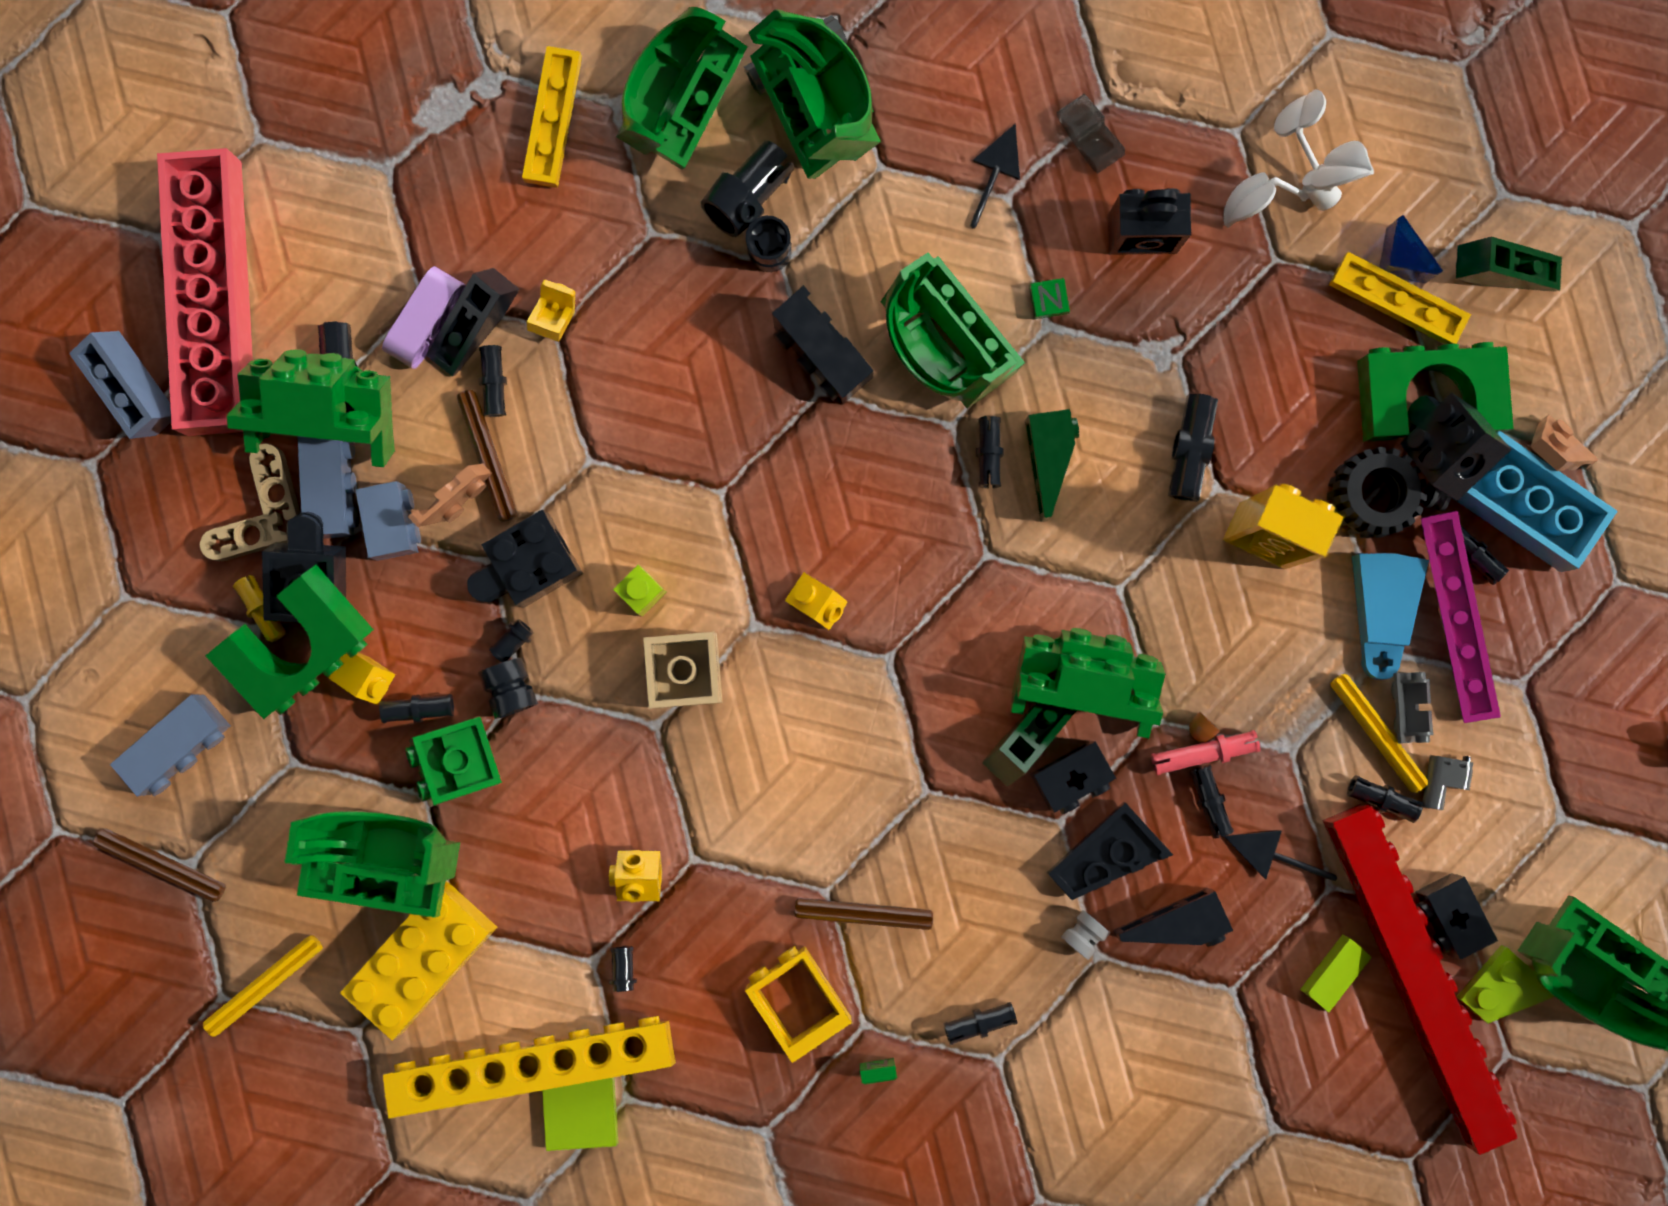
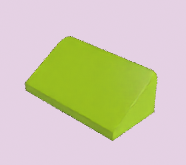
M1342 934L1300 990L1327 1012H1330L1372 957L1351 938Z

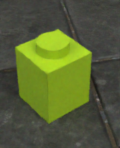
M637 565L613 589L642 617L667 593L640 565Z

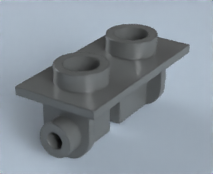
M1426 672L1393 673L1394 681L1391 686V693L1396 706L1394 731L1398 736V744L1430 742V735H1434L1432 710L1419 711V704L1431 703L1430 679H1426Z

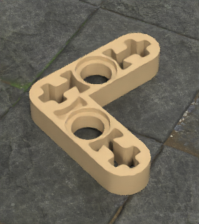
M260 444V451L258 453H251L249 457L263 515L205 532L200 540V549L207 558L216 561H227L265 550L275 542L287 543V534L278 531V526L283 524L282 516L280 513H273V509H284L289 506V510H282L283 516L287 521L298 515L300 510L286 457L279 448L269 444ZM265 453L275 456V460L270 462L272 473L280 474V477H271L269 468L261 464V461L266 457ZM281 484L285 489L284 498L277 503H273L268 497V491L271 486ZM251 526H256L260 531V539L254 545H248L244 541V532ZM216 537L224 541L234 539L236 545L227 544L220 548L221 553L212 550V545L217 542Z

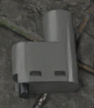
M1430 755L1426 775L1428 785L1424 788L1422 807L1443 810L1447 787L1470 791L1473 774V762H1470L1471 757L1463 756L1462 760Z

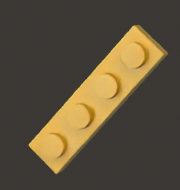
M546 46L522 175L525 183L558 188L582 61L580 51Z
M1350 252L1344 254L1329 283L1330 286L1443 344H1457L1472 315Z

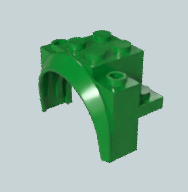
M775 9L748 32L753 43L763 44L750 55V58L808 179H816L840 160H858L881 142L872 124V113L874 111L872 109L871 90L865 72L851 49L834 31L825 25L823 19L806 17ZM793 59L796 60L803 68H796Z
M299 349L284 352L274 363L268 359L252 360L237 374L240 401L227 414V424L229 429L243 430L245 452L258 453L260 451L259 444L264 438L270 437V433L370 444L371 463L375 467H385L395 452L390 376L378 375L377 372L371 370L362 371L355 366V359L342 358L339 354H307L306 351ZM345 401L356 411L346 413Z
M363 811L325 812L291 822L284 863L302 864L296 896L436 918L441 913L445 881L455 878L460 842L448 841L435 826L410 817Z
M1568 895L1550 924L1536 922L1517 951L1532 961L1539 983L1563 1004L1586 1019L1622 1038L1646 1047L1668 1052V961L1576 897Z

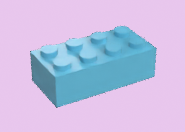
M1498 431L1499 436L1512 450L1457 502L1559 572L1579 569L1618 511L1560 471H1556L1550 464L1506 434Z

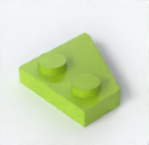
M1501 945L1456 998L1479 1019L1488 1024L1554 996L1539 983L1534 970L1508 947Z

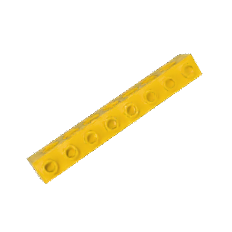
M659 1016L638 1019L639 1026L625 1028L624 1022L603 1026L604 1032L590 1035L588 1028L568 1032L569 1039L555 1041V1035L534 1038V1045L520 1047V1041L498 1045L499 1052L486 1054L485 1048L464 1051V1058L451 1060L450 1054L428 1058L429 1065L416 1067L415 1060L394 1064V1071L383 1074L388 1119L672 1067L676 1062L669 1021L660 1022ZM631 1036L638 1037L643 1042V1052L639 1056L632 1055L627 1050L626 1043ZM595 1043H602L607 1047L608 1058L605 1062H599L593 1058L592 1047ZM561 1049L568 1050L572 1054L573 1063L570 1068L561 1067L557 1061V1055ZM525 1056H531L537 1061L538 1069L534 1075L526 1073L523 1069L522 1062ZM491 1062L499 1064L502 1068L503 1074L500 1081H494L488 1075V1066ZM456 1069L463 1070L467 1075V1083L464 1088L454 1083L453 1074ZM421 1075L427 1076L432 1082V1089L429 1094L423 1093L418 1086Z

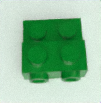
M481 717L412 737L409 740L411 747L405 748L410 767H417L421 780L416 782L419 797L422 802L428 800L430 807L502 783Z

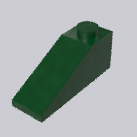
M1492 236L1457 245L1456 279L1481 286L1560 291L1561 256Z
M1070 409L1031 414L1025 420L1040 522L1048 521L1052 517L1075 446V439L1079 438L1077 418L1071 417Z
M1036 702L1000 740L982 764L1008 787L1030 769L1077 710Z

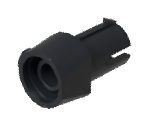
M764 141L733 175L721 173L701 201V208L710 221L725 234L731 237H738L749 227L750 223L756 218L762 217L764 209L761 205L782 183L787 184L794 170L792 162H788L785 166L781 165L788 155L775 143Z

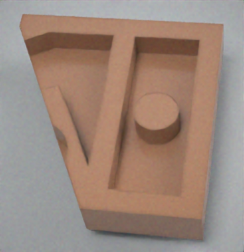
M1548 414L1537 424L1531 448L1556 471L1576 470L1580 466L1586 470L1598 461V458L1573 436L1572 429L1563 420H1555Z
M483 463L468 465L434 494L436 500L428 509L420 511L416 509L408 516L409 519L417 527L444 521L448 523L454 521L464 511L462 505L469 498H475L485 489L486 484L484 482L492 473Z

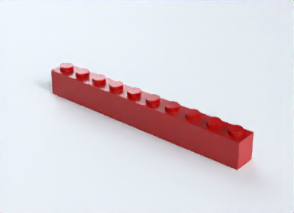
M1359 804L1322 820L1466 1147L1481 1155L1518 1139L1513 1127L1517 1124L1515 1116L1506 1104H1503L1498 1093L1502 1091L1500 1082L1495 1074L1488 1070L1484 1059L1487 1058L1486 1051L1482 1043L1477 1038H1474L1469 1026L1472 1025V1019L1463 1005H1459L1455 996L1458 988L1454 979L1443 969L1440 962L1443 959L1442 951L1436 941L1430 939L1425 928L1429 925L1427 917L1420 907H1416L1411 896L1414 893L1413 886L1409 878L1405 874H1401L1397 865V861L1400 860L1399 854L1395 846L1386 840L1382 831L1385 828V823L1377 809H1373L1372 806Z

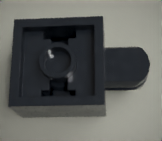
M1142 189L1126 190L1123 194H1119L1108 214L1109 255L1177 254L1191 236L1190 193H1180L1178 189L1151 190L1146 193Z
M1452 392L1442 402L1427 395L1417 398L1407 412L1408 419L1415 429L1400 443L1429 482L1457 501L1512 450L1476 408Z
M542 509L481 544L491 563L470 575L467 580V588L474 599L484 603H491L509 593L515 605L524 608L582 575L583 572L552 517Z
M301 512L288 520L286 525L287 543L275 542L262 551L264 621L299 622L276 596L315 565L320 568L346 598V546L324 545L323 521L315 513Z

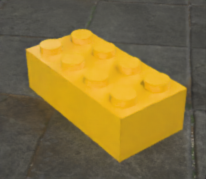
M1281 483L1280 486L1274 485L1240 502L1223 537V541L1283 569H1288L1326 557L1344 516L1335 513L1333 505L1318 499H1314L1313 502L1300 496L1301 491L1297 488Z
M446 880L440 916L433 918L410 914L343 988L340 994L393 1041L405 1032L498 927Z

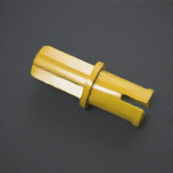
M249 575L247 578L245 576L235 582L233 588L247 608V616L255 620L266 640L274 642L282 638L286 631L280 621H264L263 592L255 577Z

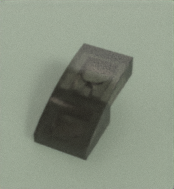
M1085 93L1057 112V117L1068 136L1096 174L1125 155V147L1107 128L1105 116Z

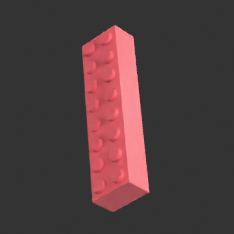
M227 148L157 153L172 430L187 436L243 432V430L229 429L227 424V414L240 401L237 374L253 360L242 162Z

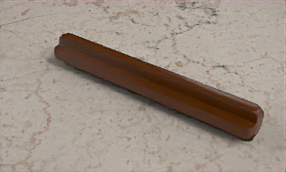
M473 390L463 391L457 395V400L479 464L483 463L492 473L485 482L497 517L502 522L512 520L517 517V511L477 394Z
M100 829L93 840L95 847L209 901H219L225 891L226 886L224 883L109 829Z
M798 898L795 902V917L801 919L930 930L933 926V912L931 910Z

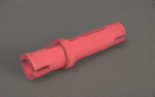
M1255 730L1226 738L1224 735H1219L1213 741L1156 754L1152 753L1151 760L1152 764H1157L1154 767V771L1158 776L1163 773L1218 760L1225 763L1229 762L1231 757L1260 752L1259 741L1253 742L1258 738Z

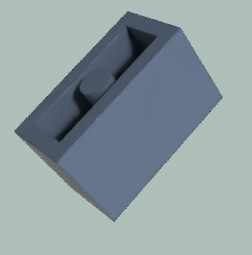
M398 481L355 489L368 558L380 561L419 553L417 543L421 542L420 530L408 517L411 514L410 510L415 507L411 490L406 489V486Z

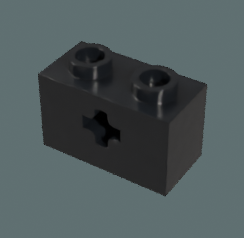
M1089 741L1030 774L1049 810L1054 813L1060 810L1062 815L1080 806L1078 800L1091 794L1092 798L1108 791L1111 788L1109 783L1116 779L1096 741ZM1071 771L1083 776L1078 780L1080 786L1067 785L1066 782L1071 779L1069 774Z
M1451 873L1415 891L1420 901L1417 903V907L1423 910L1428 922H1431L1436 932L1433 938L1443 954L1462 960L1498 941L1465 876Z

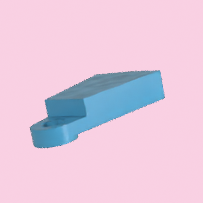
M1395 553L1357 554L1352 556L1362 653L1361 665L1365 674L1375 680L1388 679L1393 677V673L1398 672L1404 646H1409L1429 560ZM1380 653H1383L1382 657L1389 661V665L1382 667L1380 672L1379 666L1373 664V658H1377L1380 656Z

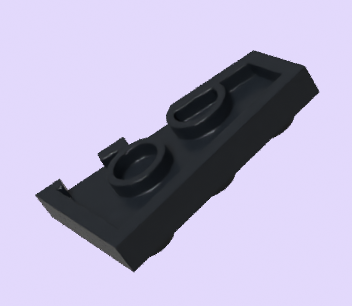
M1122 802L1046 873L1071 900H1074L1110 884L1111 881L1129 873L1137 872L1156 861L1173 856V854L1128 804Z

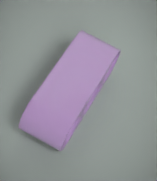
M435 266L430 268L385 337L382 350L410 368H417L426 357L466 285Z

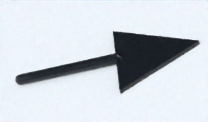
M1016 123L973 159L974 162L993 169L971 221L970 227L973 229L978 225L999 172L1020 180Z
M1282 830L1224 836L1265 880L1267 879L1273 859L1331 881L1337 880L1335 874L1276 853Z

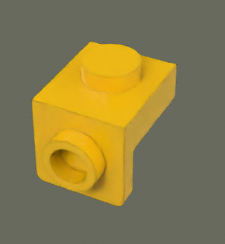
M543 280L540 285V298L527 320V331L559 342L575 313V291L563 284Z
M803 572L785 599V602L828 630L840 619L847 605V600L837 592Z

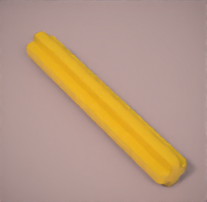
M1341 674L1333 679L1330 683L1332 689L1407 788L1415 793L1428 785L1427 778L1402 745L1398 744V740L1349 675Z
M314 935L306 937L203 1022V1028L207 1031L208 1035L211 1037L219 1035L318 954L323 946Z

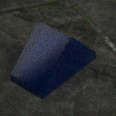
M1404 215L1397 218L1386 228L1380 268L1403 280L1424 284L1443 272Z

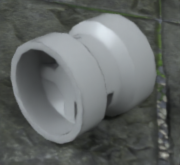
M1082 910L1076 918L1077 923L1075 927L1067 929L1061 938L1089 960L1095 953V944L1099 941H1105L1111 932Z

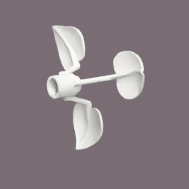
M1313 90L1308 95H1304L1290 103L1281 111L1274 123V130L1281 137H1286L1296 132V136L1314 169L1304 176L1302 180L1303 189L1300 190L1276 177L1269 180L1266 173H1258L1247 178L1233 190L1227 200L1224 210V224L1227 228L1238 221L1252 217L1266 208L1275 196V186H1279L1299 196L1302 201H1306L1309 198L1318 210L1325 211L1337 204L1341 198L1342 192L1337 186L1374 174L1367 149L1359 141H1350L1336 147L1326 156L1324 164H1318L1303 134V128L1317 123L1325 111L1326 98L1320 90Z

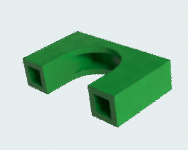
M1493 342L1475 343L1471 345L1472 348L1459 349V344L1440 345L1437 347V350L1425 351V346H1409L1403 348V352L1391 353L1388 347L1370 349L1368 351L1369 354L1357 361L1363 442L1393 441L1409 435L1407 389L1412 378L1421 371H1435L1449 377L1460 390L1462 400L1476 408L1496 432L1501 431L1505 433L1513 430L1507 346L1494 347Z
M317 565L301 575L276 596L300 622L309 636L311 655L307 663L295 664L279 659L268 650L246 624L242 625L205 655L263 720L274 711L279 715L285 712L296 702L292 696L297 692L302 696L310 692L320 683L316 677L321 673L328 677L344 664L340 660L343 655L347 653L352 658L368 645L364 638L374 630Z

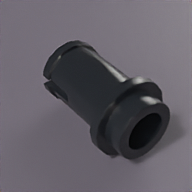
M520 619L515 623L510 622L508 624L510 628L489 648L492 655L500 662L508 661L525 642H531L530 637L534 632Z
M633 947L610 948L612 954V980H609V985H612L614 992L634 990V983H637V978H633Z

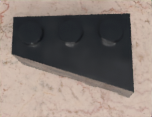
M803 285L772 312L774 329L776 330L773 336L785 350L791 347L799 356L796 360L797 363L809 376L814 373L823 382L819 387L831 401L837 398L843 405L873 378L874 370L848 338L843 337L830 323L832 319L825 311L821 313L808 299L811 293Z

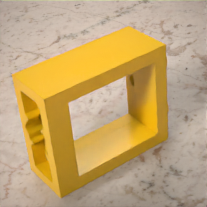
M793 946L777 958L780 963L768 970L766 966H763L748 977L750 983L746 985L745 989L748 997L792 1063L852 1023L848 1010L805 946L799 950ZM800 962H803L834 1011L792 1039L760 989Z

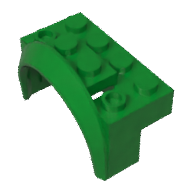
M929 252L900 270L895 281L880 301L885 307L886 323L891 343L906 369L928 389L949 399L961 401L967 409L1012 377L1025 364L1024 360L939 256L933 259ZM919 312L924 313L904 327V323ZM931 317L952 340L965 359L960 357L945 342L933 324ZM967 368V371H966L965 373H963L962 375H960V376H959L958 378H956L955 380L951 381L953 378H955L956 376H958L960 373H962V372Z

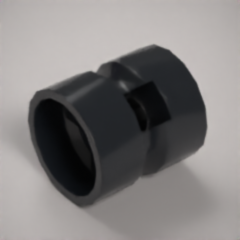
M768 215L756 218L750 223L746 231V246L751 263L763 272L773 273L784 268L792 254L791 234L788 226L783 220Z
M522 658L499 663L478 673L484 691L492 694L488 703L494 719L521 712L538 704L532 686L526 685L524 682L528 674Z

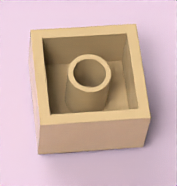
M704 632L643 638L649 709L723 703L717 633Z

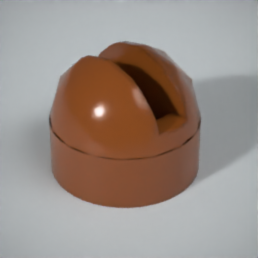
M1201 712L1191 720L1189 725L1191 736L1199 742H1207L1220 732Z

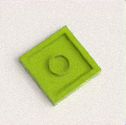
M614 1077L542 1090L546 1151L618 1145Z

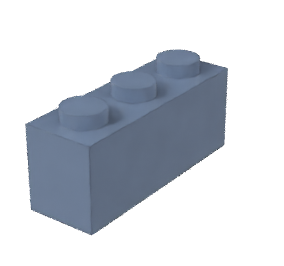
M120 331L91 332L69 353L129 439L156 436L171 423L169 400Z
M298 436L301 512H312L321 517L323 521V539L355 537L354 528L358 527L359 517L357 508L353 507L352 493H356L355 489H357L356 476L354 472H351V459L355 457L354 442Z
M191 694L115 759L110 766L137 797L145 795L156 796L171 785L169 779L178 771L183 773L195 765L198 761L196 756L205 748L210 750L218 745L225 738L222 733L231 725L205 695Z

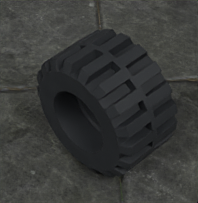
M1377 447L1350 457L1344 461V464L1336 468L1334 471L1336 476L1329 480L1328 486L1333 487V490L1327 493V500H1333L1334 512L1344 516L1340 527L1347 525L1349 527L1346 532L1352 535L1360 533V538L1368 539L1371 537L1380 538L1400 532L1403 528L1409 527L1415 522L1414 517L1421 515L1424 509L1419 504L1427 500V493H1422L1421 488L1426 487L1427 484L1426 479H1419L1418 473L1422 471L1418 466L1412 467L1410 465L1413 459L1409 455L1399 457L1400 450L1392 448L1386 451L1385 447ZM1368 474L1383 479L1390 489L1391 501L1384 513L1371 509L1363 499L1362 483Z

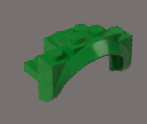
M688 7L679 17L666 25L653 37L637 58L627 78L622 95L623 124L616 135L618 139L644 155L654 152L681 170L686 167L748 48L747 45L722 30L726 22L724 19L702 8Z
M1072 628L1071 631L1061 630L1060 637L1055 639L1039 634L1034 635L1033 638L1024 636L1013 685L1011 712L1023 715L1026 701L1127 719L1139 722L1137 729L1138 737L1149 739L1152 726H1160L1163 710L1159 698L1166 673L1162 662H1158L1157 658L1146 654H1139L1135 657L1131 643L1121 636L1110 634L1102 637L1092 635L1090 631L1081 628ZM1057 669L1055 680H1051L1047 674ZM1132 689H1133L1134 692H1135L1134 695H1131Z

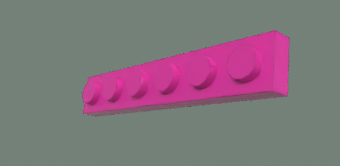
M1458 511L1422 517L1420 519L1463 722L1470 723L1500 718L1499 705Z

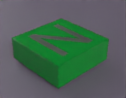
M1064 278L1030 283L1029 289L1035 319L1069 314L1070 308Z
M894 1058L859 1063L861 1081L864 1085L896 1080L897 1078Z

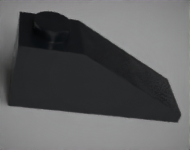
M495 268L473 273L426 356L452 377L455 376L504 317L520 289Z
M1205 888L1116 928L1113 932L1115 937L1121 942L1183 945L1206 944L1207 947L1223 942L1226 939L1225 934L1232 932L1233 928L1216 891Z

